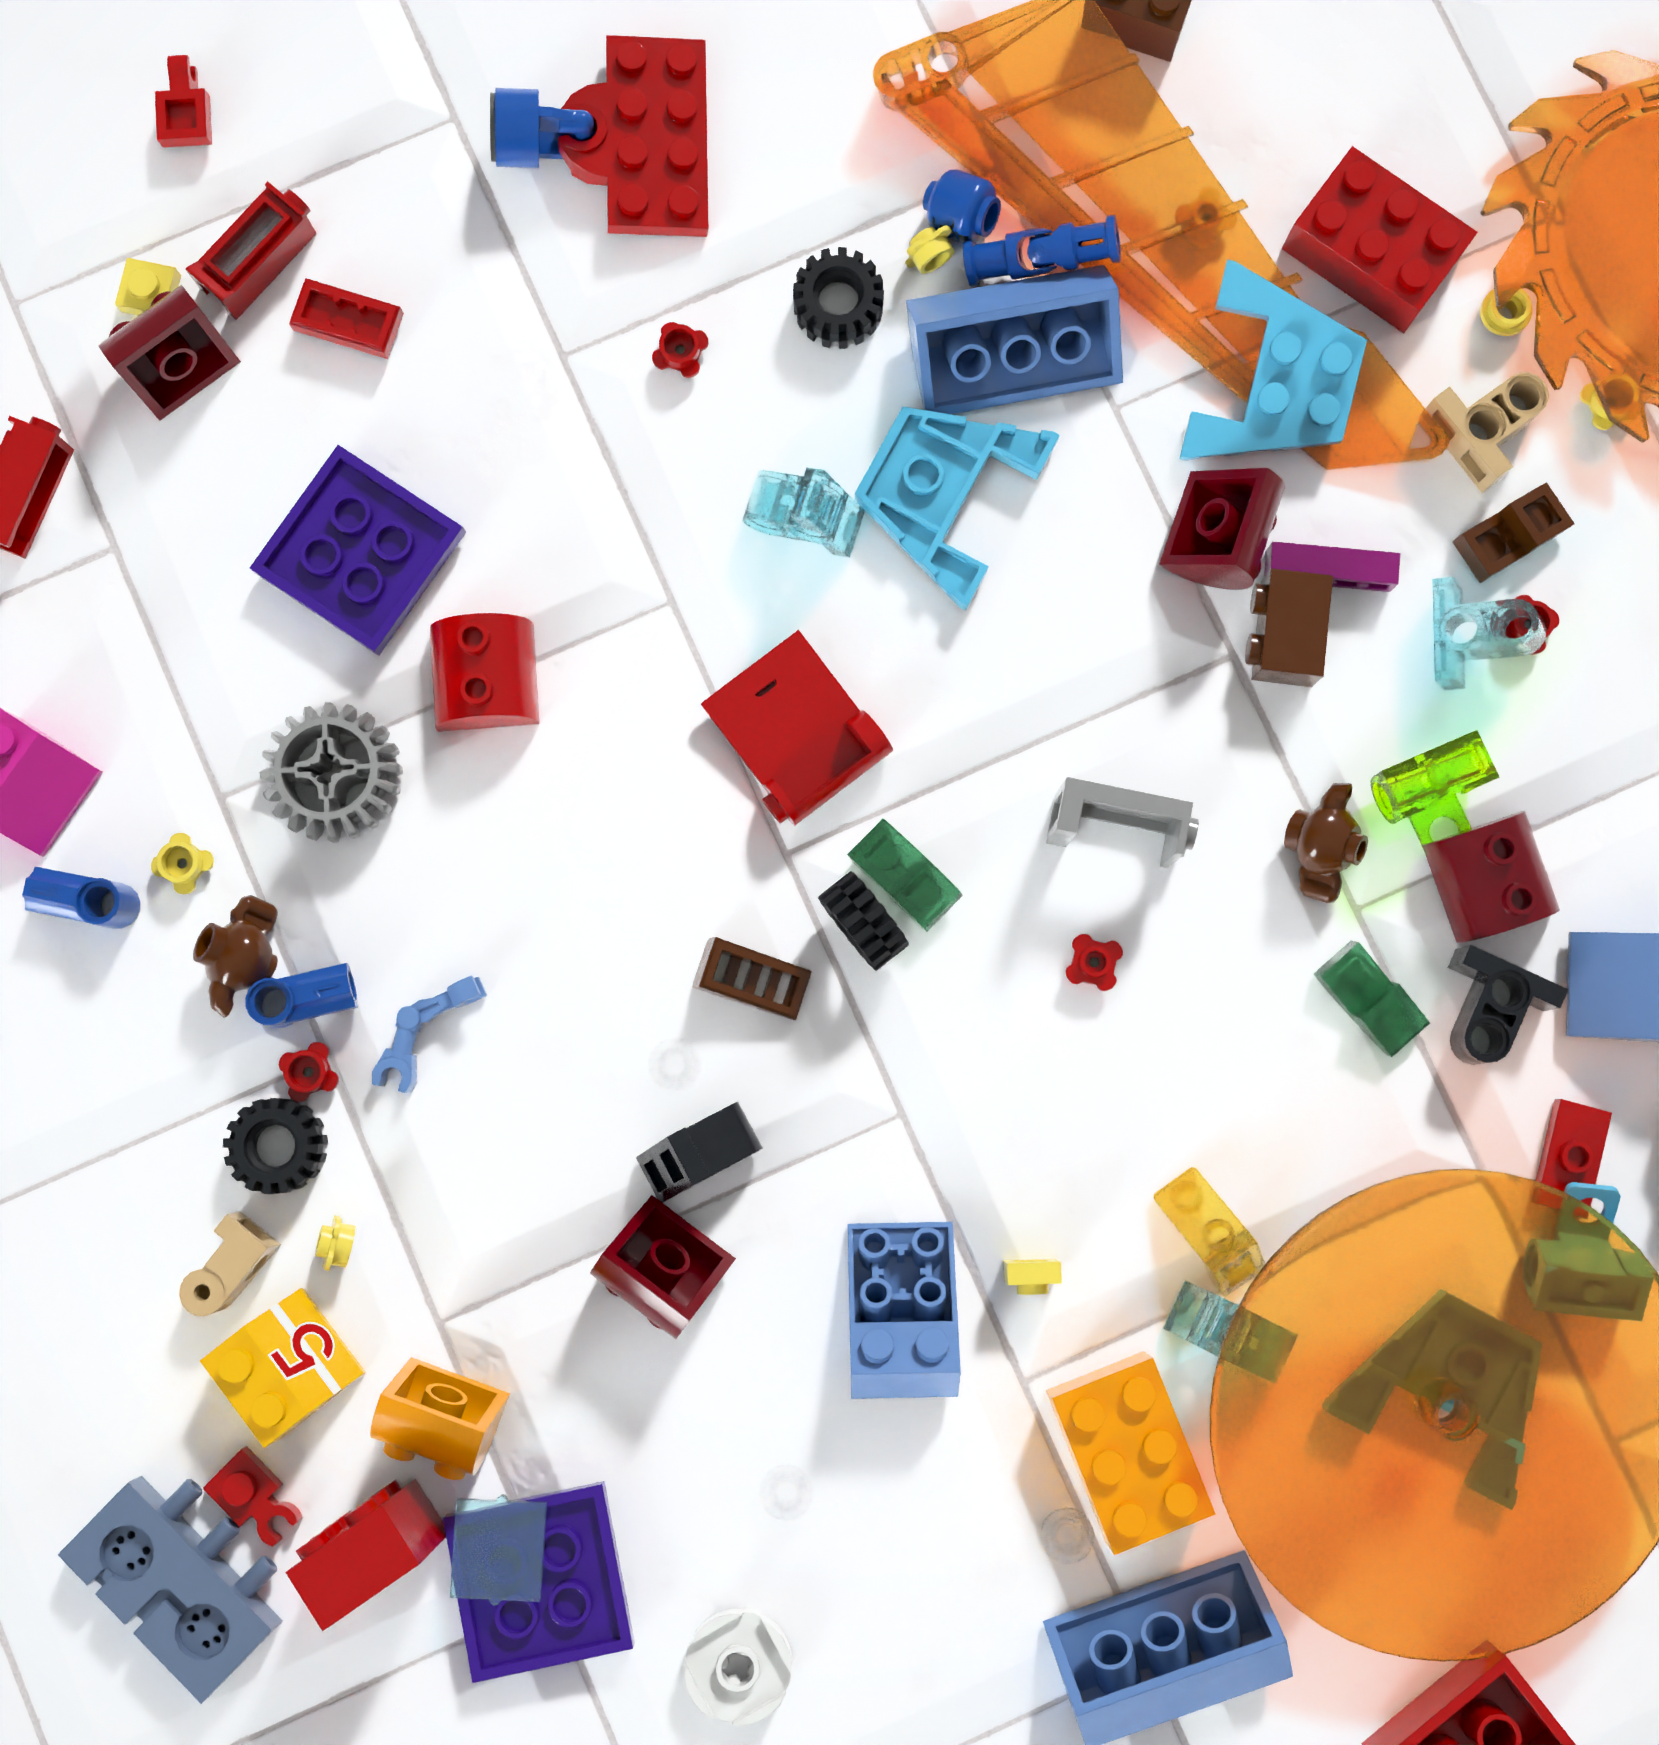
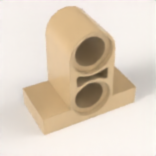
M1520 372L1508 378L1467 408L1449 386L1432 399L1420 416L1479 491L1483 493L1514 467L1499 447L1525 429L1546 407L1549 399V390L1545 381L1538 375L1530 372ZM1509 395L1521 398L1526 405V410L1517 409L1512 405ZM1469 424H1476L1483 428L1487 435V440L1475 437L1469 429Z

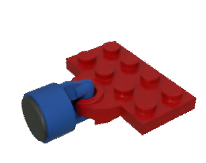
M606 35V82L586 85L574 92L561 109L539 106V89L495 87V93L490 92L491 162H496V167L539 169V158L564 159L571 169L572 176L587 184L607 186V234L707 237L709 224L706 40Z

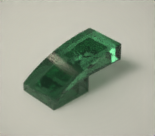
M884 818L847 854L852 863L884 890L890 899L926 932L963 896L961 891L930 860Z
M1349 941L1313 973L1347 1015L1389 1057H1393L1430 1024L1429 1020L1402 986L1388 979L1360 942Z

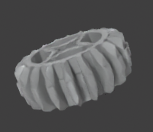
M325 702L321 717H319L311 706L304 707L303 716L305 722L300 723L292 716L286 717V725L291 731L286 736L278 731L271 732V738L279 744L278 750L268 749L262 751V757L273 763L274 766L261 770L259 772L260 778L266 782L275 783L263 792V796L269 802L279 801L272 813L279 819L289 817L287 828L295 833L306 827V837L317 841L325 830L327 840L337 843L341 838L343 827L349 837L352 839L359 838L360 829L358 822L362 821L369 828L374 829L378 826V822L372 815L373 811L378 808L386 814L391 812L392 807L382 800L385 793L393 796L400 794L401 788L388 781L389 777H397L403 774V767L400 764L388 762L400 753V750L394 743L384 744L390 732L383 725L373 729L375 717L368 712L357 718V709L352 705L346 704L338 715L336 706L331 702ZM339 734L350 735L360 739L367 750L370 762L360 763L357 759H346L345 747L339 743ZM317 740V747L313 756L308 760L298 762L303 751ZM332 763H335L343 770L340 773L332 774L331 782H329L320 775L331 771ZM303 782L307 786H317L318 799L324 802V812L307 809L299 799L294 783ZM367 783L359 797L346 806V797L349 790L357 784Z

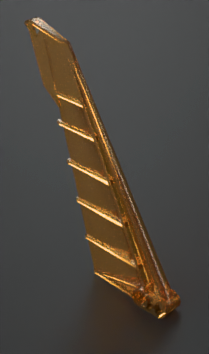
M1031 0L955 30L937 32L890 51L878 59L873 70V80L881 103L886 108L897 111L971 174L989 180L996 190V195L1037 229H1049L1053 233L1063 223L1072 222L1075 227L1096 223L1062 190L1074 184L1106 216L1115 214L1118 228L1130 240L1127 243L1121 244V262L1113 263L1108 258L1080 263V265L1084 268L1105 265L1119 289V298L1247 404L1266 320L1215 309L1227 259L1236 261L1298 299L1299 297L1291 286L1302 282L1303 279L1298 272L1286 277L1281 273L1240 213V211L1248 209L1247 203L1244 199L1236 202L1230 199L1189 139V137L1194 136L1190 126L1188 125L1183 128L1180 126L1138 65L1140 59L1135 53L1129 52L1094 0ZM941 54H951L958 59L956 65L946 72L936 71L931 65L934 59ZM918 64H922L925 76L923 81H920L915 67ZM900 74L905 85L900 89H895L891 81V77ZM971 75L998 104L978 110L958 89L964 84L966 78ZM1011 117L1064 173L1049 178L994 123ZM1103 239L1086 241L1082 243V246L1099 244L1103 242ZM1141 251L1197 310L1189 312L1131 255ZM1207 319L1248 363H1242L1200 321ZM1347 327L1367 339L1343 441L1340 444L1300 449L1325 470L1427 462L1438 458L1449 446V438L1446 432L1437 424L1364 332ZM1418 423L1430 438V445L1409 449Z

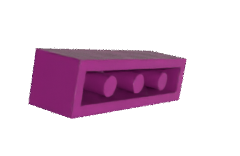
M1272 541L1266 549L1264 577L1271 568L1333 575L1332 587L1391 592L1399 584L1400 553Z

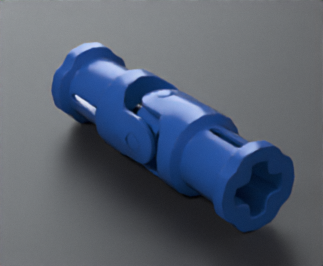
M1115 214L1107 216L1105 222L1075 227L1072 222L1063 223L1053 233L1052 230L1038 228L1007 233L1005 238L1000 241L975 244L972 240L963 242L964 267L970 287L979 286L980 280L1001 276H1010L1012 280L1040 276L1056 269L1057 266H1052L1055 263L1069 271L1078 269L1080 263L1108 258L1113 263L1121 262V245ZM1027 237H1030L1027 254L1032 261L1033 270L1026 267L1022 254L1023 242ZM1103 239L1102 243L1082 246L1083 242Z

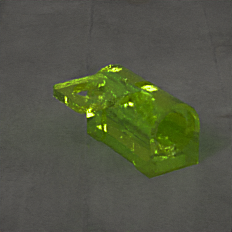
M1475 730L1380 771L1371 778L1370 787L1375 803L1386 821L1390 824H1396L1409 818L1422 846L1434 841L1431 838L1430 827L1437 818L1445 817L1454 821L1458 832L1472 828L1457 795L1468 793L1500 778L1478 730Z

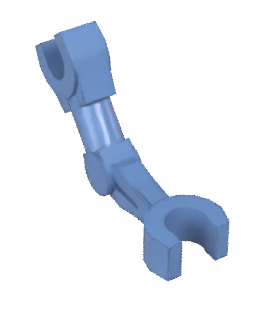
M468 976L446 988L447 991L433 998L418 1000L411 1006L402 1007L396 1016L395 1027H397L392 1048H386L372 1071V1084L385 1086L388 1072L396 1068L402 1076L398 1091L410 1093L417 1083V1055L412 1054L417 1032H420L423 1023H430L441 1013L454 1007L460 1008L486 997L487 993L480 977Z

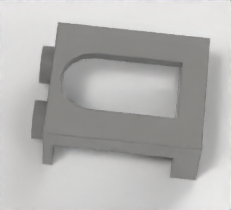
M1066 777L1055 794L1046 844L1067 847L1078 833L1080 818L1084 817L1166 834L1159 867L1168 868L1180 857H1184L1186 849H1193L1197 837L1199 819L1191 818L1194 802Z

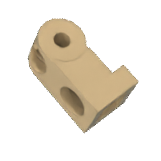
M241 1211L227 1214L213 1232L224 1240L202 1269L190 1272L184 1277L180 1285L179 1298L181 1304L187 1312L195 1316H207L228 1308L281 1245Z

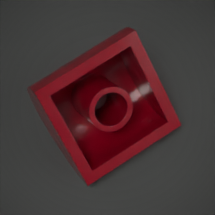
M182 284L172 292L167 291L157 295L153 299L150 308L132 321L117 324L111 330L109 337L98 345L116 372L159 421L241 362Z
M1269 468L1190 471L1159 565L1175 575L1205 586L1227 590L1250 588L1261 571V559L1269 535L1277 522L1276 514L1285 490L1284 481Z
M1520 811L1422 845L1456 943L1473 941L1536 922L1560 911L1525 811Z
M651 1195L601 1254L590 1275L605 1285L611 1294L622 1298L647 1317L653 1326L664 1330L676 1340L736 1258Z

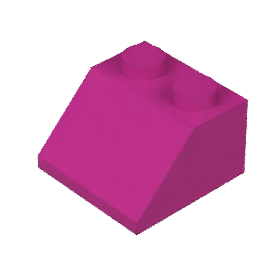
M0 707V833L44 857L103 771L22 718Z

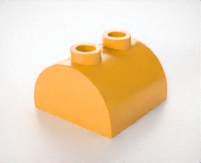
M411 1357L380 1394L372 1419L370 1437L384 1442L383 1452L392 1459L411 1461L414 1459L415 1454L435 1461L434 1471L446 1479L461 1480L465 1477L466 1473L474 1476L490 1448L510 1393Z

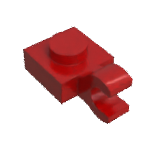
M188 55L168 56L169 90L155 91L157 141L163 148L212 145L210 96L205 88H198L196 66H190Z

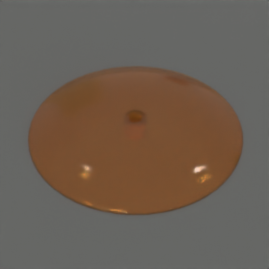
M1467 1168L1437 1169L1406 1174L1373 1184L1343 1198L1317 1214L1288 1238L1269 1258L1249 1285L1233 1314L1221 1344L1213 1376L1209 1410L1210 1446L1214 1473L1223 1505L1235 1533L1252 1561L1280 1594L1296 1609L1321 1627L1355 1644L1377 1652L1407 1659L1439 1662L1467 1661L1488 1658L1497 1650H1500L1503 1654H1508L1536 1645L1560 1634L1591 1615L1617 1594L1636 1574L1659 1543L1658 1272L1641 1250L1616 1225L1592 1207L1561 1190L1533 1179L1505 1172ZM1454 1399L1455 1403L1452 1411L1445 1417L1438 1418L1439 1409L1443 1403Z

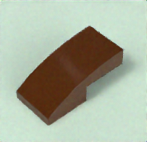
M1546 482L1511 502L1500 512L1462 533L1452 543L1481 584L1557 537L1575 523Z

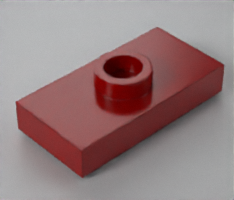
M305 278L289 325L293 331L388 359L404 312L400 306Z
M1564 1099L1554 1100L1531 1201L1560 1208L1566 1185L1571 1182L1596 1184L1612 1112ZM1593 1198L1580 1200L1575 1205L1573 1212L1589 1216Z

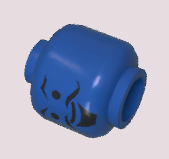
M950 169L938 181L934 180L928 185L923 197V209L927 211L929 227H934L937 230L948 225L952 232L947 238L960 243L967 240H972L976 243L982 237H988L994 230L1000 215L1001 201L996 197V190L989 180L962 170Z

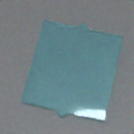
M504 1494L499 1495L497 1499L457 1498L450 1598L489 1600L493 1606L498 1605L501 1600L540 1602L542 1596L547 1502L508 1500V1497Z

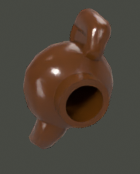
M1333 783L1322 796L1320 805L1313 812L1310 813L1301 809L1295 811L1285 831V848L1297 852L1298 860L1301 863L1298 870L1301 892L1304 896L1324 903H1334L1338 899L1343 882L1340 872L1347 869L1351 864L1358 866L1362 862L1368 847V837L1361 834L1359 824L1346 808L1352 795L1353 786L1351 783Z
M253 895L241 897L236 907L230 912V922L224 927L215 923L206 925L198 936L193 949V960L205 966V973L210 981L208 989L210 1006L223 1018L227 1017L233 1008L235 992L250 988L255 982L263 978H271L277 967L278 958L272 954V948L266 935L272 931L276 923L278 911L273 904Z

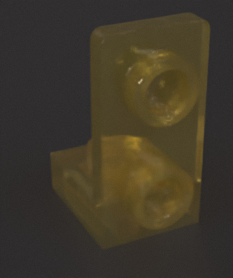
M1195 1167L1189 1168L1154 1193L1155 1203L1202 1260L1212 1284L1224 1298L1267 1268L1258 1242Z

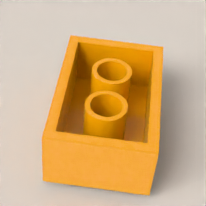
M1142 1351L1046 1390L1104 1540L1113 1555L1216 1515L1152 1356Z

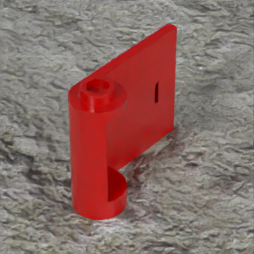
M799 629L700 703L768 793L762 801L780 824L788 819L796 826L894 751L888 738L867 712L859 710Z

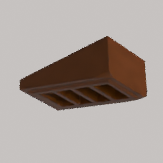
M712 937L706 942L692 988L796 1021L812 971L721 938ZM723 954L730 958L720 983L714 981L713 978ZM744 961L750 963L740 990L734 988V984L741 963ZM762 968L770 970L762 997L754 995ZM785 974L791 976L783 1002L780 1004L774 1002L781 976Z

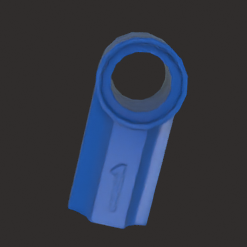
M34 867L33 872L25 880L22 893L26 911L111 929H122L131 925L137 919L140 912L138 893L131 886L104 878H93L42 867ZM112 892L114 906L104 916L101 910V902L107 893Z
M348 963L279 979L263 978L249 988L245 997V1007L249 1016L256 1022L272 1028H285L294 1022L358 1008L357 991ZM282 990L286 997L284 1010L275 1017H267L263 1011L265 996L271 991Z

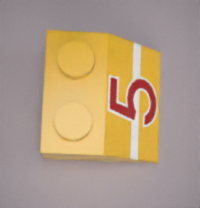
M303 1288L298 1289L244 1325L200 1360V1363L263 1448L282 1439L366 1372Z

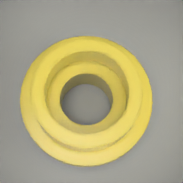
M1514 285L1494 288L1483 299L1480 307V316L1483 324L1489 331L1499 336H1513L1521 332L1530 322L1533 312L1531 299L1527 292ZM1497 308H1508L1511 311L1512 318L1507 319L1503 317Z

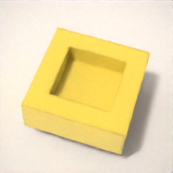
M127 257L115 306L123 313L139 316L150 308L153 299L157 295L167 291L172 292L179 287L182 275L176 267Z
M1057 1259L1003 1260L1004 1282L1007 1285H1017V1294L1019 1295L1048 1294L1049 1284H1062L1061 1261Z

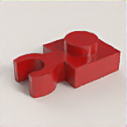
M248 1446L240 1449L202 1488L239 1527L253 1517L257 1521V1532L260 1539L271 1547H274L283 1539L273 1528V1518L275 1516H283L292 1526L303 1518L300 1510L294 1504L286 1501L279 1502L273 1496L283 1485V1482Z

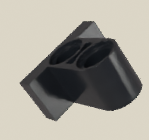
M1471 944L1455 949L1447 968L1473 979V982L1451 1031L1449 1041L1452 1052L1463 1063L1471 1065L1498 1062L1506 1057L1510 1051L1529 1005L1543 1012L1560 1009L1569 989ZM1496 979L1502 980L1509 988L1510 998L1506 1006H1501L1493 997L1492 987ZM1477 1026L1483 1028L1489 1035V1048L1484 1054H1480L1472 1045V1032Z
M735 1102L697 1123L667 1136L637 1156L636 1159L656 1198L664 1203L763 1149L739 1102Z

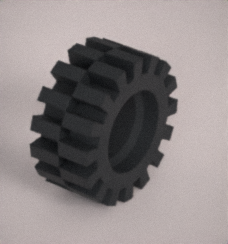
M838 247V255L831 256L830 249L827 248L821 250V259L816 260L814 255H811L806 259V269L799 268L796 274L797 282L793 284L794 315H797V324L800 329H807V337L814 342L819 337L822 339L823 347L830 348L831 341L839 342V349L848 348L849 340L853 339L857 346L864 342L865 333H868L870 336L874 333L876 322L881 321L883 314L884 290L881 273L876 275V265L871 259L865 264L863 262V253L855 250L853 257L847 256V247ZM835 282L850 285L858 295L856 306L850 312L842 315L827 312L819 302V295L827 285Z
M850 871L818 896L821 905L834 920L840 931L844 933L848 941L875 971L879 970L909 946L908 940L897 926L895 920L887 913L882 903L876 899L872 891L866 887L865 883L854 872Z
M270 1098L253 1101L252 1106L240 1109L237 1112L240 1117L236 1121H230L226 1128L231 1131L229 1138H223L222 1148H228L229 1156L223 1158L226 1166H232L235 1170L231 1176L236 1181L246 1183L244 1188L250 1191H260L261 1194L287 1193L307 1185L306 1181L308 1179L315 1178L320 1172L317 1169L319 1163L326 1160L327 1153H323V1144H328L327 1135H322L320 1128L324 1127V1124L320 1118H315L312 1115L314 1111L310 1107L301 1105L292 1099ZM273 1125H281L287 1128L295 1141L292 1157L287 1163L279 1167L269 1166L264 1163L257 1152V1141L260 1134L266 1128Z

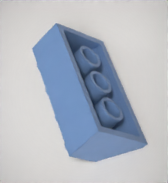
M1105 265L906 300L911 349L923 410L955 414L1123 383L1119 289Z
M1245 1550L1043 1621L1085 1745H1103L1293 1677L1287 1640Z

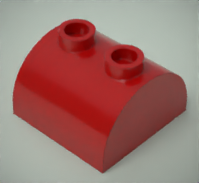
M474 613L443 618L430 625L435 729L438 732L540 724L534 624L531 620L512 614Z

